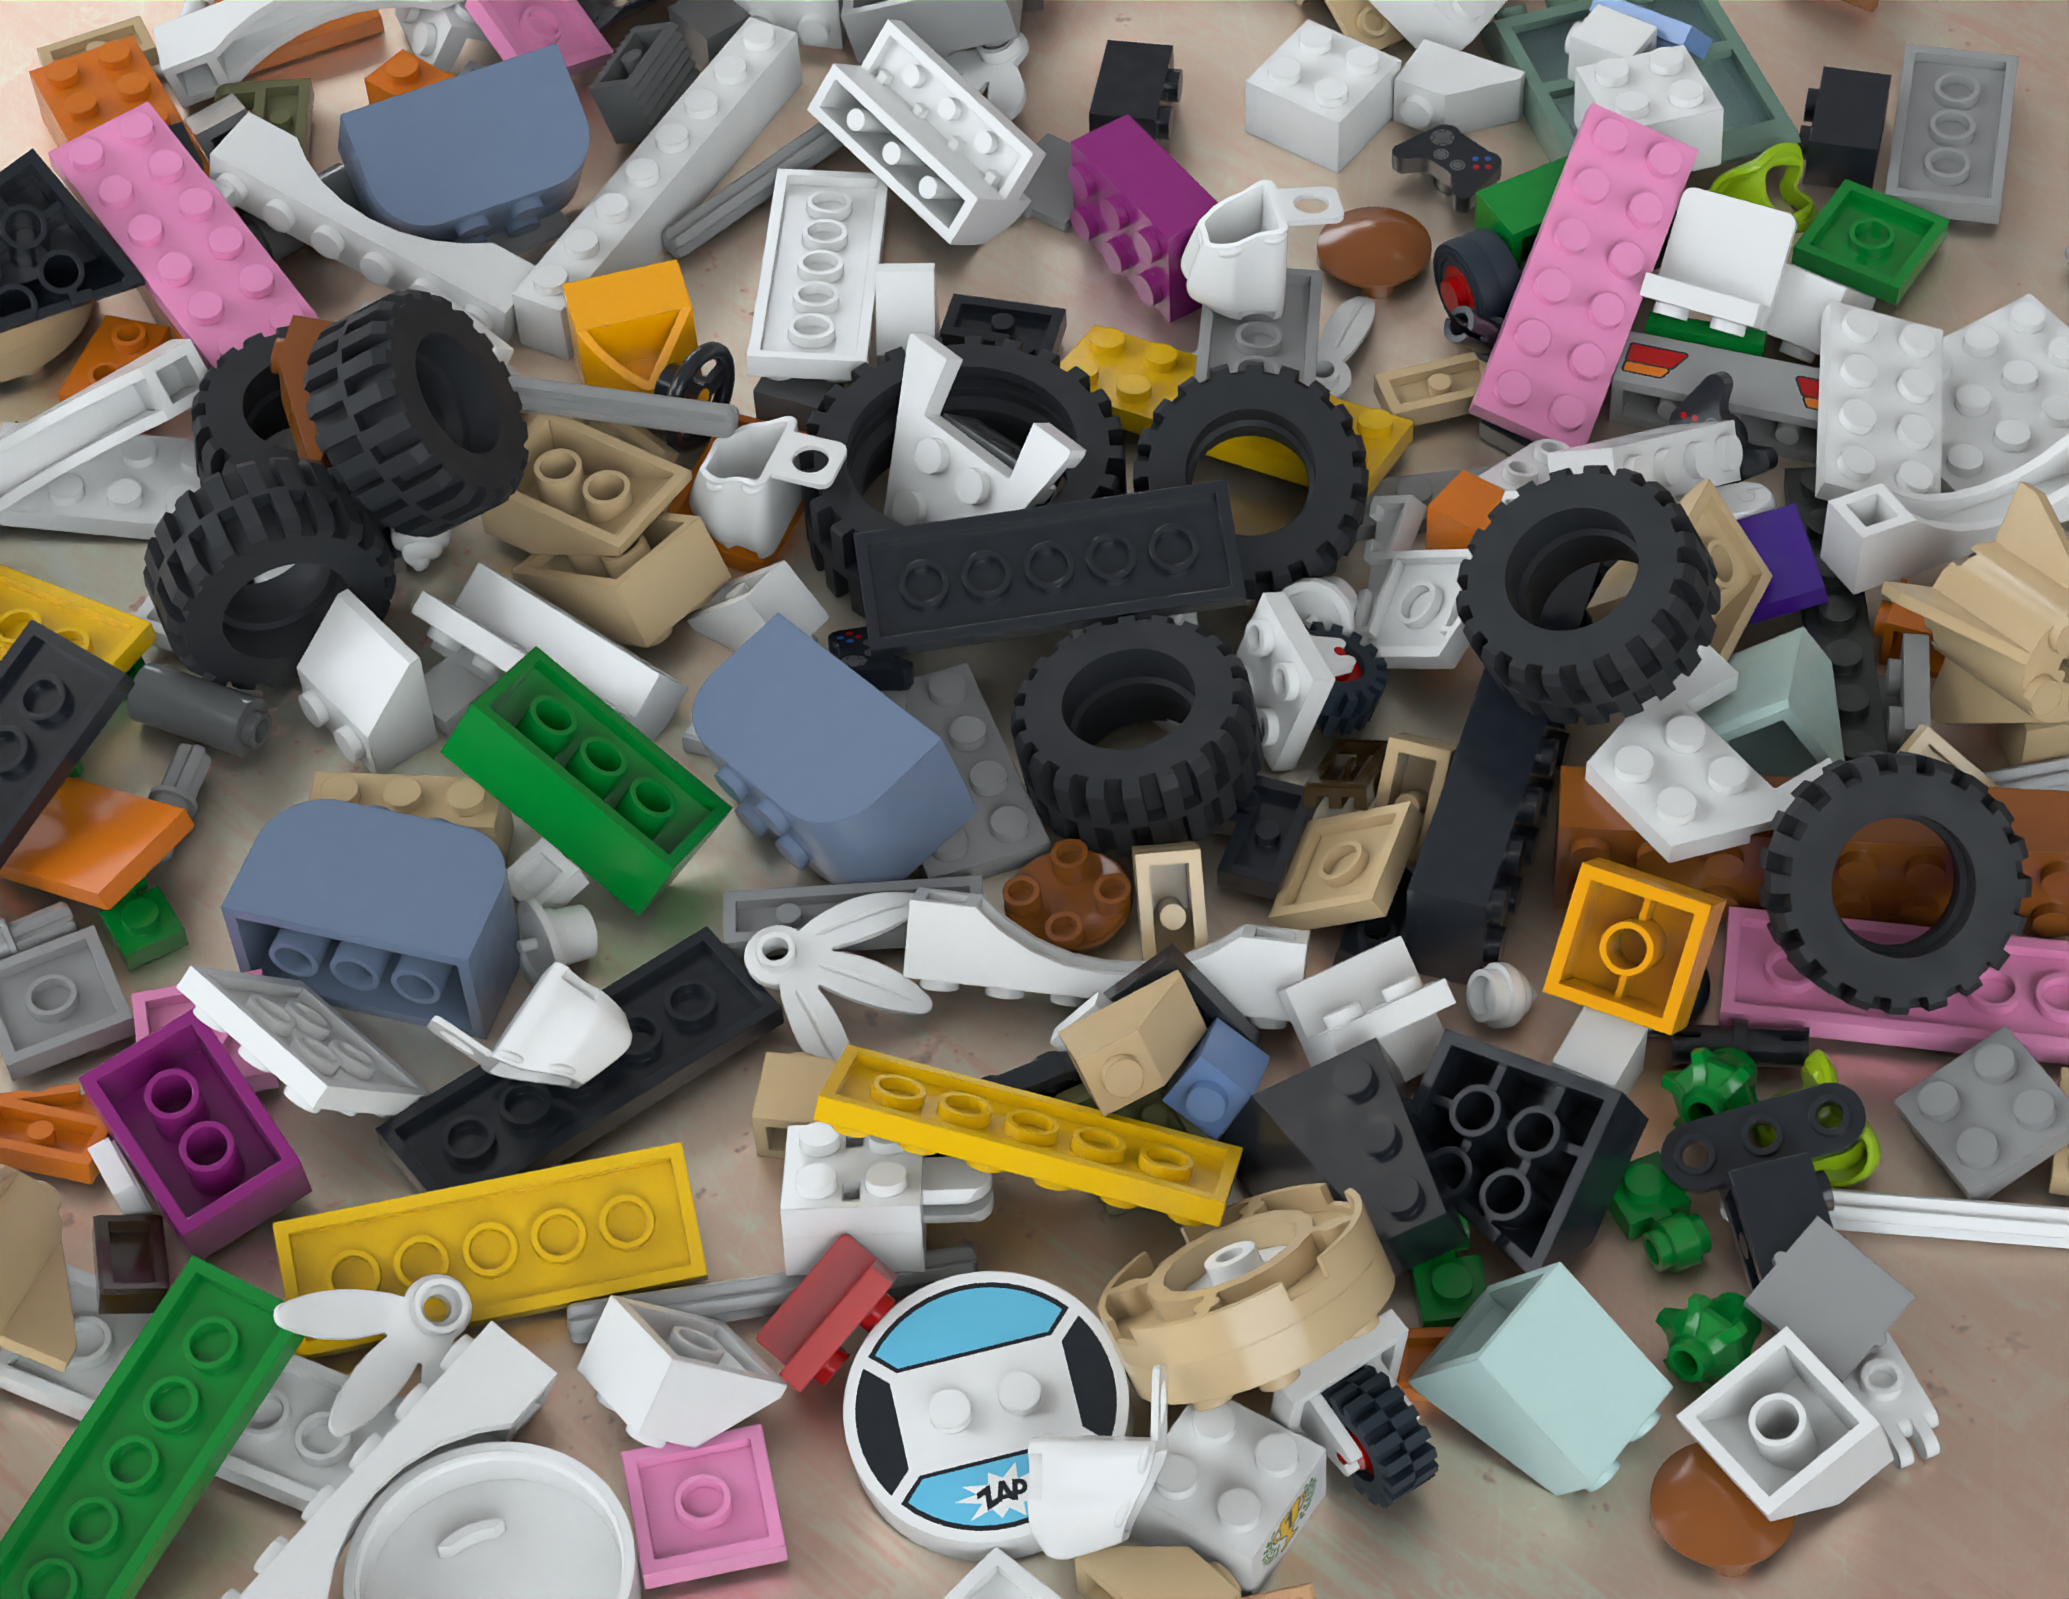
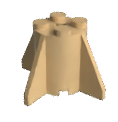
M2019 482L1995 541L1982 542L1969 548L1976 555L1967 559L1961 566L1952 561L1942 570L1933 587L1885 581L1880 592L1896 604L1923 616L1925 627L1933 632L1934 642H1931L1935 650L1946 657L1930 693L1931 719L1938 724H2053L2069 721V539L2046 494L2030 483Z
M0 1164V1347L64 1373L75 1355L77 1339L62 1244L63 1222L58 1212L62 1199L59 1192L51 1184L45 1181L34 1180L15 1168Z

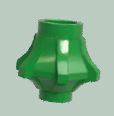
M1706 1047L1695 1048L1691 1052L1692 1063L1683 1070L1666 1071L1660 1085L1673 1095L1679 1114L1673 1122L1675 1127L1759 1102L1755 1093L1758 1081L1757 1067L1748 1054L1733 1047H1722L1714 1052L1709 1051Z
M1733 1292L1722 1293L1713 1299L1702 1294L1693 1293L1688 1298L1687 1308L1662 1309L1658 1313L1655 1322L1663 1329L1667 1336L1669 1350L1667 1357L1662 1361L1668 1370L1685 1382H1698L1705 1393L1751 1355V1349L1755 1340L1761 1333L1762 1321L1743 1305L1747 1298Z

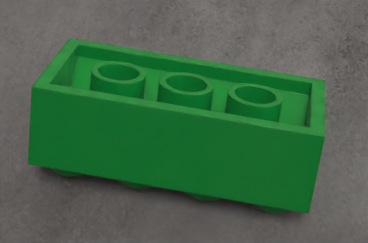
M537 646L471 703L440 751L441 754L460 768L468 777L477 782L511 810L514 815L522 819L556 847L565 857L573 861L638 916L672 883L733 809L732 806Z

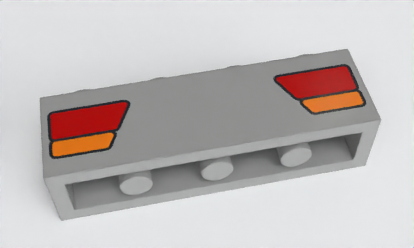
M1634 331L1629 332L1612 379L1610 422L1649 430L1669 426L1671 413L1708 375L1725 371L1733 379L1729 411L1730 414L1735 415L1744 423L1748 433V442L1753 445L1771 447L1777 452L1778 456L1816 463L1820 368Z

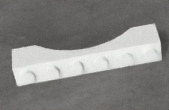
M223 0L155 26L152 30L161 71L182 108L214 97L215 91L222 84L240 82L273 51L300 34L326 22L358 12L383 8H420L439 11L465 0Z
M250 112L240 120L210 153L209 178L234 189L235 207H239L265 221L274 230L295 237L315 248L322 256L335 259L358 271L376 285L385 286L393 291H405L407 289L441 291L505 343L518 330L512 293L535 267L534 264L494 243L464 244L429 240L399 232L369 219L343 202L321 181L307 161L297 137Z
M171 339L1 436L0 512L87 460L140 433L169 421L191 408L193 398L199 392V383L208 371L191 339Z
M2069 433L2041 455L2019 468L1978 486L1948 493L1920 494L1900 491L1884 483H1879L1829 500L1820 558L1854 595L1883 585L1885 581L1892 582L1973 554L1974 552L1969 548L1982 542L1995 541L2019 482L2030 483L2044 492L2060 523L2069 521Z
M919 887L909 901L903 977L920 979L919 986L927 990L951 992L958 990L959 984L983 986L985 987L984 993L995 998L1020 999L1024 997V991L1050 994V1001L1058 1005L1080 1007L1098 991L1104 993L1146 962L1106 960L1065 950L1039 939L1009 919L984 894ZM1244 924L1220 940L1184 955L1247 1017V1020L1254 1027L1283 1029L1286 1028L1287 1021H1290L1278 991L1306 979L1311 931Z
M493 1321L475 1339L471 1338L468 1334H464L443 1358L440 1368L445 1372L430 1388L423 1383H419L402 1401L394 1414V1417L399 1422L384 1439L375 1432L360 1446L348 1464V1467L353 1472L340 1487L336 1489L328 1483L313 1497L301 1515V1518L307 1523L290 1541L283 1535H280L267 1547L254 1565L253 1570L259 1575L242 1593L233 1587L220 1599H328L333 1571L344 1547L354 1535L363 1516L374 1501L393 1482L420 1463L447 1451L472 1444L510 1442L547 1401L557 1372Z

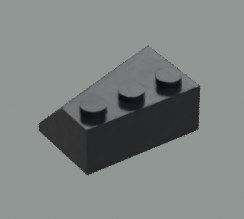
M33 148L0 171V333L145 285V280Z
M1445 1029L1412 1099L1457 1212L1525 1272L1557 1262L1566 1265L1593 1243L1649 1120L1620 1090L1449 1029Z
M1376 1037L1252 1095L1219 1140L1220 1142L1243 1148L1236 1177L1253 1196L1292 1186L1326 1183L1334 1201L1348 1202L1344 1191L1349 1188L1354 1189L1364 1203L1395 1276L1469 1242L1401 1071Z

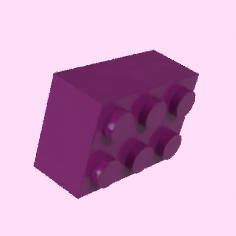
M1128 114L1070 141L1072 167L1069 168L1068 176L1073 188L1074 205L1070 218L1072 226L1080 239L1085 242L1090 241L1104 256L1109 268L1116 274L1121 273L1136 288L1140 299L1147 306H1154L1169 323L1202 308V304L1193 300L1188 294L1187 279L1181 270V259L1199 220L1218 202Z
M194 1008L80 1076L78 1080L93 1110L116 1142L123 1156L190 1258L194 1255L204 1260L312 1192L302 1162L213 1030L194 1015Z

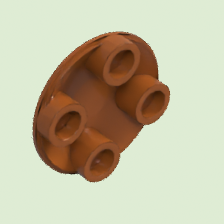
M1386 207L1357 208L1344 212V219L1340 223L1326 224L1317 241V264L1322 271L1330 273L1338 280L1352 286L1361 287V291L1367 297L1373 299L1387 298L1394 293L1396 285H1400L1417 276L1430 262L1432 251L1431 238L1426 228L1417 219L1402 211Z
M1071 838L1057 842L1049 853L1041 855L1023 866L1014 877L1004 884L1002 890L1005 915L1039 939L1073 953L1093 949L1111 939L1124 926L1133 906L1132 885L1122 867L1111 858L1088 850L1087 845L1079 839Z
M1698 1443L1688 1445L1671 1455L1659 1468L1652 1483L1650 1492V1522L1653 1529L1662 1535L1666 1542L1681 1555L1697 1563L1712 1567L1716 1573L1724 1577L1735 1578L1742 1576L1750 1570L1752 1565L1772 1556L1784 1545L1795 1523L1796 1515L1770 1522Z

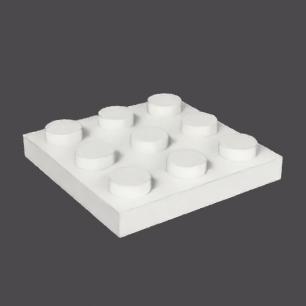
M190 966L176 987L196 1005L193 1013L201 1022L214 1030L228 1033L241 1044L238 1049L240 1056L259 1070L275 1074L287 1085L284 1089V1094L287 1098L306 1111L318 1113L320 1109L335 1110L348 1116H355L357 1112L369 1113L383 1119H391L392 1116L398 1115L432 1094L303 981Z

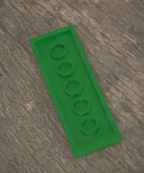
M192 1255L0 1541V1599H134L304 1340L305 1336L285 1330L275 1323L274 1309L278 1304L285 1301Z

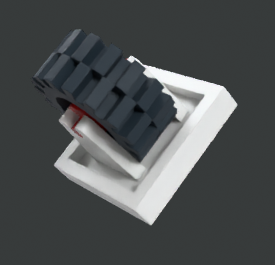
M1267 592L1262 594L1252 619L1246 626L1245 635L1235 655L1242 660L1248 673L1263 739L1261 742L1263 756L1272 772L1295 769L1315 724L1321 726L1322 735L1329 736L1333 735L1336 727L1341 736L1351 735L1354 728L1358 732L1365 728L1367 722H1370L1389 680V673L1384 672L1387 663L1384 658H1375L1378 649L1372 643L1363 647L1360 645L1363 636L1353 631L1351 636L1347 637L1342 634L1343 626L1332 624L1330 631H1327L1323 622L1313 621L1309 629L1300 619L1285 592Z
M1392 1309L1379 1316L1380 1323L1369 1333L1358 1338L1346 1340L1322 1357L1299 1368L1301 1374L1296 1381L1274 1391L1269 1416L1270 1420L1326 1448L1327 1456L1341 1470L1346 1478L1351 1476L1354 1479V1488L1361 1495L1367 1493L1369 1501L1374 1505L1380 1503L1382 1508H1387L1436 1476L1435 1473L1439 1467L1438 1463L1434 1460L1438 1457L1436 1448L1427 1442L1431 1438L1427 1427L1418 1423L1420 1414L1397 1384L1409 1329Z

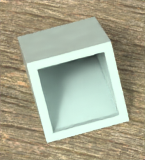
M1804 626L1732 654L1728 663L1739 672L1737 689L1696 712L1708 726L1761 776L1796 777L1828 757L1833 762L1839 759L1845 761L1832 661Z
M1561 1262L1489 1285L1408 1380V1383L1419 1394L1555 1496L1582 1489L1593 1492L1605 1485L1620 1468L1621 1463L1617 1456L1629 1442L1640 1439L1655 1426L1661 1416V1413L1656 1408L1673 1389L1672 1384Z

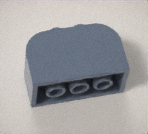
M555 43L343 113L340 117L338 151L362 212L369 219L399 232L429 240L464 244L488 243L486 237L506 230L509 237H517L536 230L541 225L539 219L561 211L571 201L578 188L590 143V129L558 44Z
M780 613L771 618L705 680L696 695L692 709V721L695 732L718 770L714 774L716 781L737 802L738 807L735 809V813L738 818L757 837L761 838L765 833H769L775 838L774 844L793 867L801 871L808 865L831 885L905 879L978 811L942 738Z
M318 799L299 803L280 812L258 834L221 906L240 972L262 969L264 976L300 980L330 1006L427 1027L431 1019L436 1015L445 1019L468 1036L487 1040L520 968V953L516 946L517 941L520 940L518 920L504 857L498 846L488 836L475 829L452 824L442 818L428 819L394 812L380 805L366 806L335 799Z

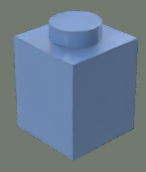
M1218 1017L1209 1025L1208 1030L1172 1075L1162 1098L1164 1103L1214 1140H1217L1233 1122L1250 1097L1257 1093L1270 1060L1269 1055Z

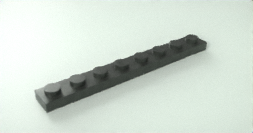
M1816 467L1785 468L1784 493L1786 505L1796 503L1828 597V602L1802 609L1801 617L1802 625L1832 661L1845 761L1859 758V753L1879 750L1889 753L1865 591L1853 595L1820 558L1828 501L1815 497Z

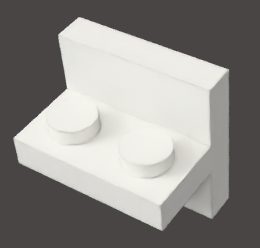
M1401 936L1383 942L1278 991L1311 1067L1376 1037L1399 1067L1405 1082L1425 1073L1444 1033L1436 1012L1456 1003L1445 978L1426 984L1422 983Z

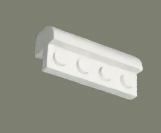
M887 20L861 66L833 63L807 108L820 123L950 245H979L1008 229L1029 206L1031 200L1023 192L1046 156V153L901 20Z
M480 562L477 564L455 604L422 591L411 610V613L431 625L426 634L434 640L430 648L445 657H449L490 686L537 646L651 741L658 737L665 729L689 688L518 581Z

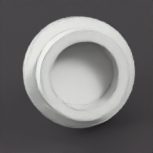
M391 528L390 536L394 547L402 552L405 562L416 571H423L428 567L430 561L439 558L443 549L449 546L451 542V529L438 536L426 538L404 535L395 532L394 528Z
M1492 962L1485 966L1484 969L1476 970L1471 975L1466 990L1467 1006L1472 1017L1478 1022H1485L1486 1025L1494 1029L1515 1026L1530 1010L1532 1003L1538 996L1536 988L1529 982L1528 978L1520 970L1506 962Z

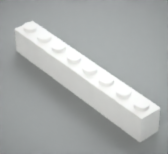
M752 17L746 20L514 290L512 299L521 344L566 361H570L573 358L574 350L562 284L647 266L655 260L664 249L663 231L701 205L802 84L797 32Z

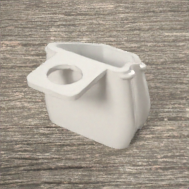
M1261 180L1244 191L1214 205L1199 220L1181 259V270L1187 279L1186 286L1189 296L1213 311L1237 320H1241L1250 314H1263L1272 319L1281 317L1286 291L1288 226L1336 224L1343 221L1344 210L1337 190L1329 186L1277 189L1273 181ZM1302 199H1318L1325 202L1328 208L1319 213H1306L1298 210L1294 204Z
M784 416L766 422H756L740 426L734 430L730 437L717 438L713 442L692 485L689 495L690 509L694 516L701 517L709 534L729 549L738 545L756 552L758 558L769 557L777 549L802 500L801 485L816 489L830 487L847 457L846 446L841 442L799 433L797 420L792 416ZM807 450L821 451L827 455L829 462L823 469L817 472H802L800 470L799 453Z
M554 962L543 973L492 1050H489L439 1016L435 1015L427 1025L430 1031L479 1063L481 1068L487 1073L507 1079L558 1085L574 1089L581 1087L628 1050L633 1036L626 1014L602 990L588 984L572 972L568 966L559 962Z
M1167 1364L1153 1366L1151 1437L1042 1434L1030 1439L1028 1446L1029 1488L1027 1495L1029 1524L1032 1536L1047 1556L1058 1560H1065L1093 1553L1128 1540L1135 1521L1162 1470L1168 1453Z

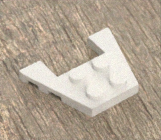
M911 333L907 342L884 516L908 526L1033 508L1036 504H1044L1057 489L1054 485L1057 479L1067 468H1075L1084 458L1087 450L1052 424L1033 423L1015 467L1012 470L941 416L942 408L963 359L928 333Z
M1505 491L1501 501L1508 505L1519 494L1517 491ZM1413 495L1373 497L1369 516L1377 522L1375 540L1372 538L1366 541L1363 560L1371 565L1368 589L1365 588L1359 591L1354 632L1363 636L1360 645L1364 647L1372 643L1378 649L1375 658H1384L1387 663L1386 669H1454L1470 645L1463 632L1465 625L1457 613L1456 597L1459 591H1462L1457 583L1460 564L1463 559L1471 560L1472 555L1468 549L1411 550L1427 510V506Z
M1701 645L1698 647L1697 652L1702 660L1690 676L1687 677L1681 673L1672 682L1676 687L1675 691L1662 701L1657 696H1654L1642 703L1644 711L1625 718L1586 763L1585 780L1668 863L1748 844L1752 834L1772 830L1769 828V825L1778 810L1785 812L1795 799L1790 793L1804 780L1812 782L1823 774L1822 768L1833 763L1828 757L1777 788H1773L1696 714V712L1737 689L1739 672L1710 645L1708 647Z

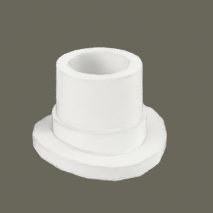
M1336 576L1302 578L1292 582V585L1285 587L1281 591L1286 593L1300 619L1309 629L1312 622L1316 621L1323 622L1327 631H1330L1332 624L1343 626L1342 634L1350 637L1355 630L1354 616L1357 610L1358 599L1353 588L1345 580Z
M532 897L519 902L516 916L520 940L517 941L516 946L520 953V968L524 977L532 986L535 987L543 973L554 962L567 966L593 958L596 955L598 949L597 930L589 910L584 905L577 904L557 909H543L539 902Z

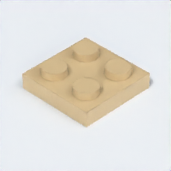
M1412 801L1309 820L1268 919L1275 927L1311 930L1386 917L1425 817Z

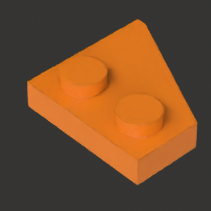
M79 1083L52 1086L39 1092L20 1090L0 1093V1164L19 1170L92 1185L100 1171L87 1148L109 1137L110 1141L113 1139L93 1110L86 1094L81 1095Z

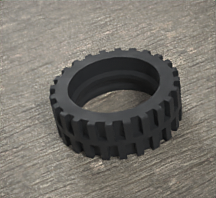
M965 336V344L946 345L948 349L961 357L963 361L942 408L941 416L943 413L976 418L1021 448L1024 446L1033 423H1050L1087 450L1084 458L1075 468H1067L1063 472V477L1067 482L1046 505L1127 494L1126 458L1120 417H1112V403L1103 389L1090 393V376L1078 366H1074L1066 372L1060 368L1059 355L1046 349H1042L1037 356L1024 352L1023 342L1005 339L1002 347L983 345V336ZM935 338L937 341L943 344L942 338ZM902 346L885 352L886 362L875 368H872L865 362L852 370V384L846 389L835 384L824 395L826 413L814 410L806 423L807 435L841 442L847 449V457L830 487L816 489L801 485L807 540L810 542L811 558L817 571L825 570L826 584L830 591L837 598L849 592L852 611L864 619L865 612L853 533L905 526L887 518L875 510L863 498L870 485L891 465L906 357ZM817 450L799 453L800 470L807 473L817 472L828 464L829 458L826 454Z

